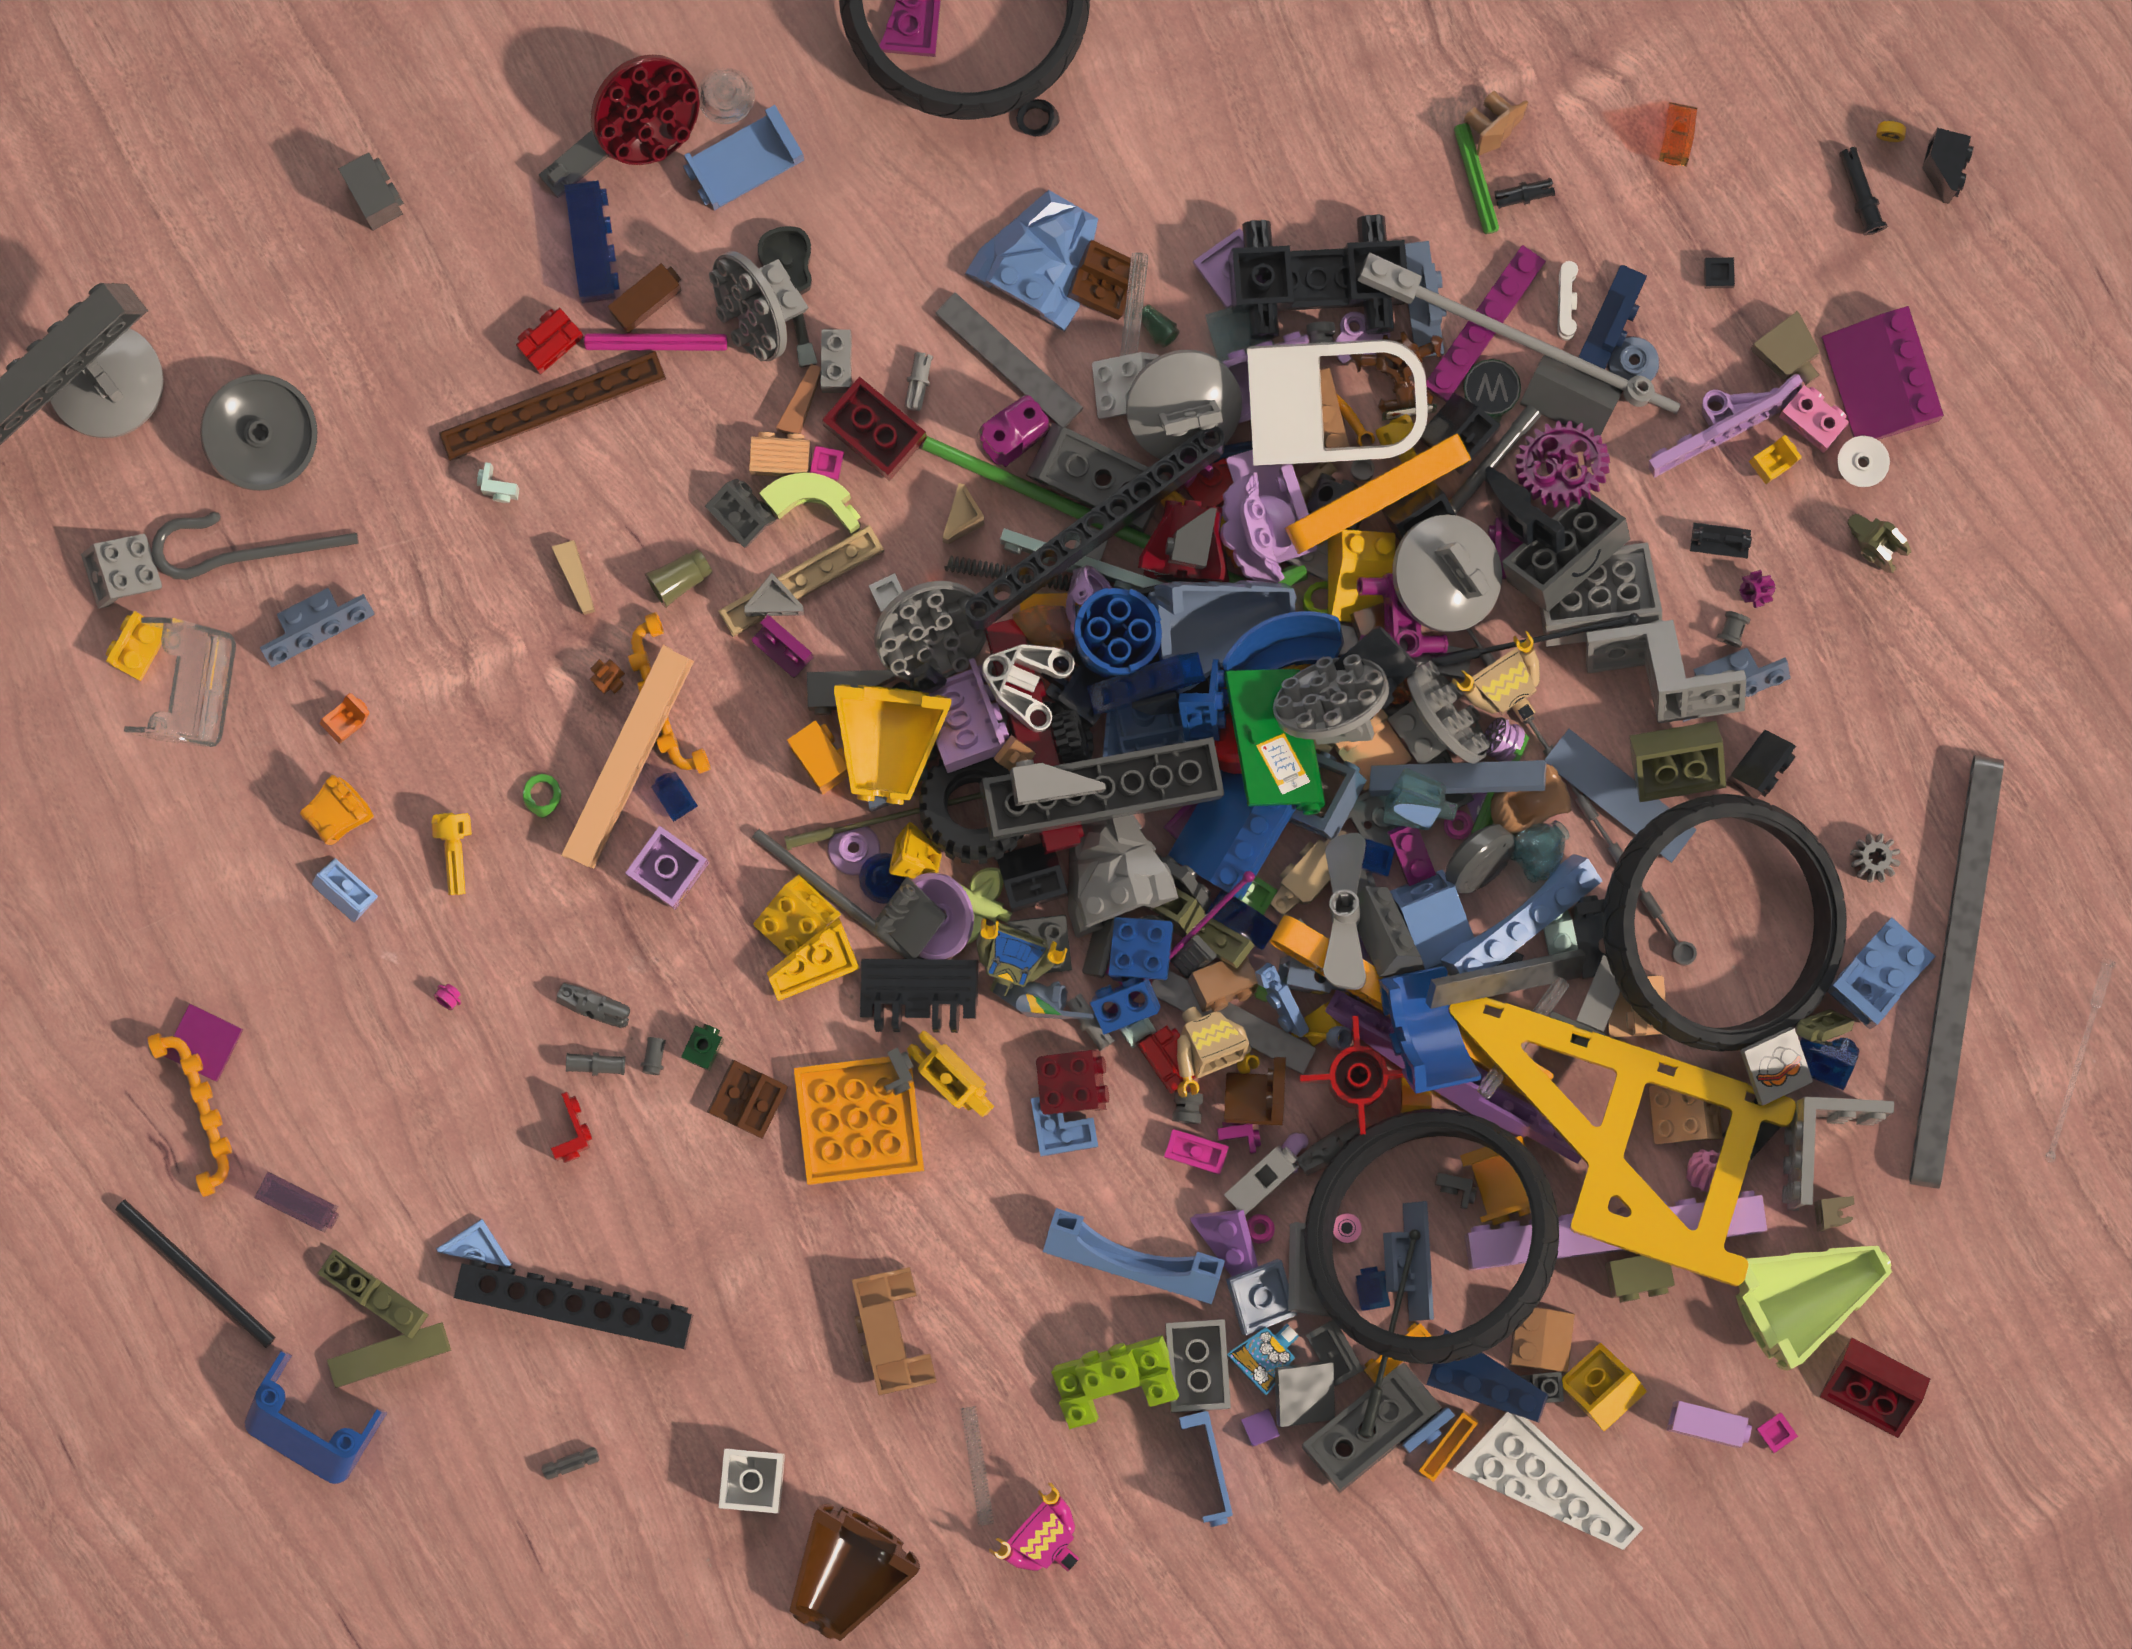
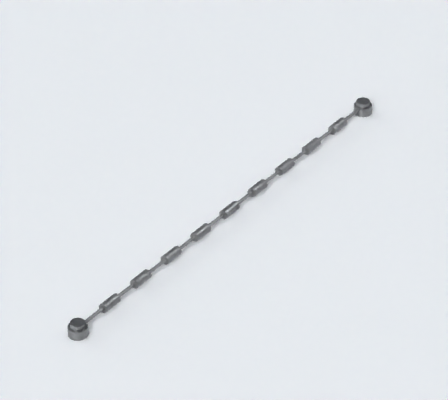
M1370 459L1354 460L1351 466V474L1357 481H1370L1375 469L1374 464ZM1467 628V632L1469 633L1479 649H1482V645L1472 632L1471 628ZM1492 653L1480 656L1486 667L1496 661ZM1531 716L1523 721V723L1530 725L1544 746L1545 750L1543 753L1547 757L1554 747L1553 745L1548 746L1532 722L1535 718ZM1568 782L1578 797L1575 799L1576 803L1588 821H1594L1610 846L1607 848L1617 863L1623 853L1617 842L1613 844L1596 817L1599 814L1585 794L1581 795L1577 788ZM1641 886L1640 892L1642 896L1640 899L1652 917L1659 919L1676 945L1672 951L1674 961L1681 966L1691 964L1697 956L1695 946L1686 941L1678 942L1661 916L1664 912L1650 891L1646 893Z

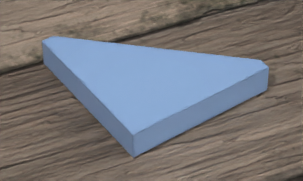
M483 1219L436 1248L439 1253L504 1267L512 1266Z

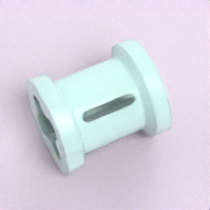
M1149 1018L1120 1028L1122 1035L1132 1049L1136 1047L1138 1041L1149 1034L1153 1035L1157 1032Z

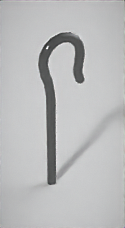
M212 512L205 517L176 518L166 522L157 531L153 539L152 556L156 566L163 574L173 579L189 580L226 564L359 544L357 533L223 553L186 569L172 566L166 560L163 552L166 538L173 531L179 529H203L216 524L221 516L218 512Z

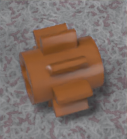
M599 659L590 668L594 675L589 680L604 695L609 690L615 694L625 685L620 680L625 673L611 659L605 664Z

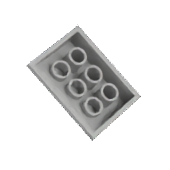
M1648 543L1622 546L1549 612L1539 606L1544 635L1626 618L1631 613H1637L1640 616L1639 623L1635 625L1662 620V607ZM1631 623L1616 625L1603 629L1620 628ZM1586 632L1545 641L1546 647L1586 642Z

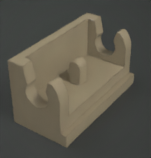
M1854 1196L1821 1199L1814 1202L1817 1232L1851 1222L1853 1217L1841 1218L1840 1216L1843 1215L1841 1209L1855 1204Z

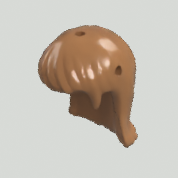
M1546 764L1545 791L1495 792L1490 804L1491 817L1494 824H1500L1512 834H1519L1535 828L1552 816L1571 812V798L1566 789V784L1558 775L1557 769L1550 764Z

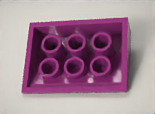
M1909 306L1874 316L1821 337L1853 438L1857 436H1870L1879 440L1939 422L1944 416Z

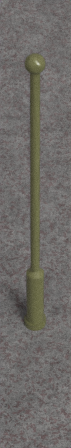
M981 791L948 800L947 806L982 798ZM915 808L834 829L826 827L790 837L789 835L784 836L787 850L830 839L838 833L919 814L920 810Z

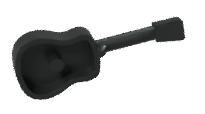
M785 226L769 230L763 234L758 243V258L761 265L765 266L779 259L790 276V281L795 289L797 288L800 295L810 290L812 277L808 264L811 256V242L807 233L798 227ZM802 313L793 318L798 342V363L801 368L817 364L812 343H809L805 319Z

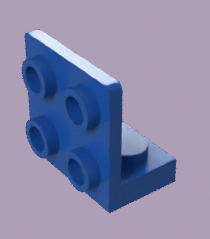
M1213 659L1209 693L1179 694L1178 703L1185 741H1195L1213 737L1214 741H1220L1221 729H1226V711H1223V708L1228 707L1229 698L1227 689H1224L1226 686L1225 671L1221 670L1219 659Z
M1115 917L1108 974L1112 980L1122 982L1126 977L1166 980L1168 978L1173 923L1171 921Z

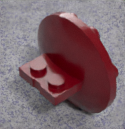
M643 55L624 62L605 78L593 100L591 127L596 141L609 156L625 164L646 165L664 160L689 139L690 133L695 126L700 107L697 84L685 67L676 60L663 55ZM678 142L673 148L668 150L671 145Z

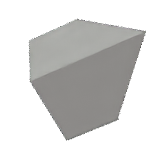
M773 573L769 575L744 606L746 617L767 615L804 616L803 605Z

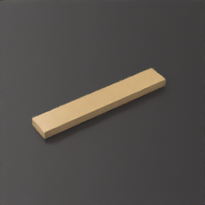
M868 525L780 575L777 579L799 600L884 552V548L871 526ZM759 588L719 610L733 637L763 621L766 617H746L744 606Z

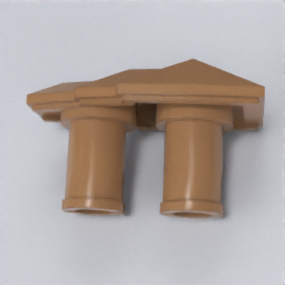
M1493 91L1486 97L1483 106L1498 116L1495 121L1489 120L1476 107H1473L1466 114L1464 122L1480 134L1476 151L1478 156L1500 148L1502 142L1511 135L1513 128L1523 119L1528 106L1527 100L1518 105H1510L1496 91Z

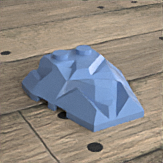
M1048 190L979 249L965 275L988 288L996 287L1039 312L1041 319L1065 332L1080 307L1079 302L1067 297L1084 251L1089 241L1095 238L1098 218Z

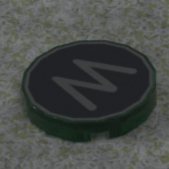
M1496 359L1482 360L1472 366L1465 377L1463 385L1464 398L1479 406L1491 417L1503 416L1519 400L1521 392L1520 378L1514 368L1504 361Z

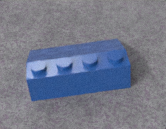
M1221 770L1224 796L1218 800L1198 803L1168 855L1180 865L1189 866L1197 875L1229 893L1243 879V874L1246 871H1252L1256 877L1293 815L1296 804L1247 806L1242 774H1232ZM1247 882L1234 897L1242 901L1252 882Z

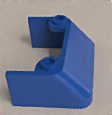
M281 1351L256 1391L245 1419V1428L254 1438L332 1484L342 1483L350 1476L387 1415V1412L377 1409L362 1434L350 1428H342L334 1433L329 1443L279 1413L285 1403L286 1394L276 1381L292 1357L288 1352Z

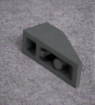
M891 670L807 672L809 711H814V715H831L832 710H837L834 695V686L836 684H848L850 687L857 688L858 685L883 687L896 680L895 673Z

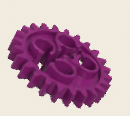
M1557 421L1556 428L1553 429L1548 424H1545V432L1542 433L1540 430L1535 429V438L1526 436L1527 445L1519 446L1520 454L1516 455L1517 465H1515L1519 485H1523L1528 492H1531L1532 500H1536L1541 496L1542 505L1552 500L1553 506L1556 508L1559 501H1563L1567 508L1569 507L1570 500L1573 499L1580 505V497L1584 496L1590 500V490L1599 492V483H1606L1605 474L1610 473V457L1606 443L1602 444L1601 435L1594 436L1593 428L1584 432L1583 423L1573 428L1572 421H1568L1566 427H1562L1560 421ZM1555 449L1552 452H1547L1548 459L1545 461L1544 453L1547 450ZM1584 452V465L1580 466L1578 455L1575 453ZM1533 454H1534L1536 457L1538 456V460H1537V461L1534 460ZM1541 463H1546L1547 473L1550 475L1542 476ZM1591 467L1593 475L1587 471V468ZM1578 469H1581L1580 477L1576 479H1570L1571 477L1578 476Z

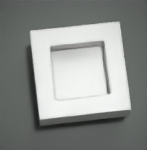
M895 573L869 585L881 613L894 598L904 592Z

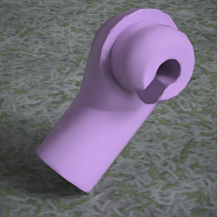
M1293 1133L1288 1136L1281 1147L1283 1149L1285 1147L1289 1148L1296 1156L1302 1148L1308 1146V1137L1304 1133Z

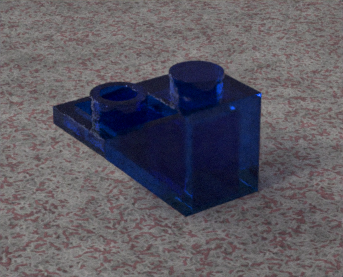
M1221 889L1205 914L1207 915L1228 893ZM1234 896L1212 917L1217 922L1251 940L1254 948L1262 951L1277 928V925L1263 914Z

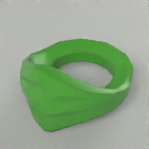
M545 774L531 777L526 782L523 791L525 806L541 818L547 817L555 810L562 796L558 782L552 776ZM546 782L552 786L554 794L549 805L538 806L535 804V801L531 798V789L535 784Z

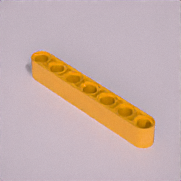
M1457 433L1297 520L1284 529L1297 553L1300 554L1471 460V457Z

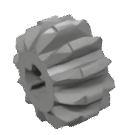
M1881 833L1878 834L1876 842L1871 834L1866 835V843L1859 839L1856 845L1860 850H1852L1850 853L1853 857L1859 858V860L1851 863V867L1861 866L1862 869L1858 871L1857 876L1861 877L1867 872V882L1869 883L1873 882L1875 874L1880 883L1884 882L1885 874L1890 877L1895 874L1890 866L1898 867L1900 865L1899 860L1892 858L1898 855L1900 850L1894 849L1890 851L1889 847L1893 845L1894 840L1890 839L1884 844V835ZM1875 851L1880 854L1878 858L1882 857V861H1879L1876 865L1871 863L1873 859L1869 860V855H1872Z

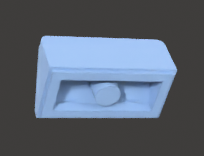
M336 858L317 873L312 882L315 889L353 922L358 920L378 897Z

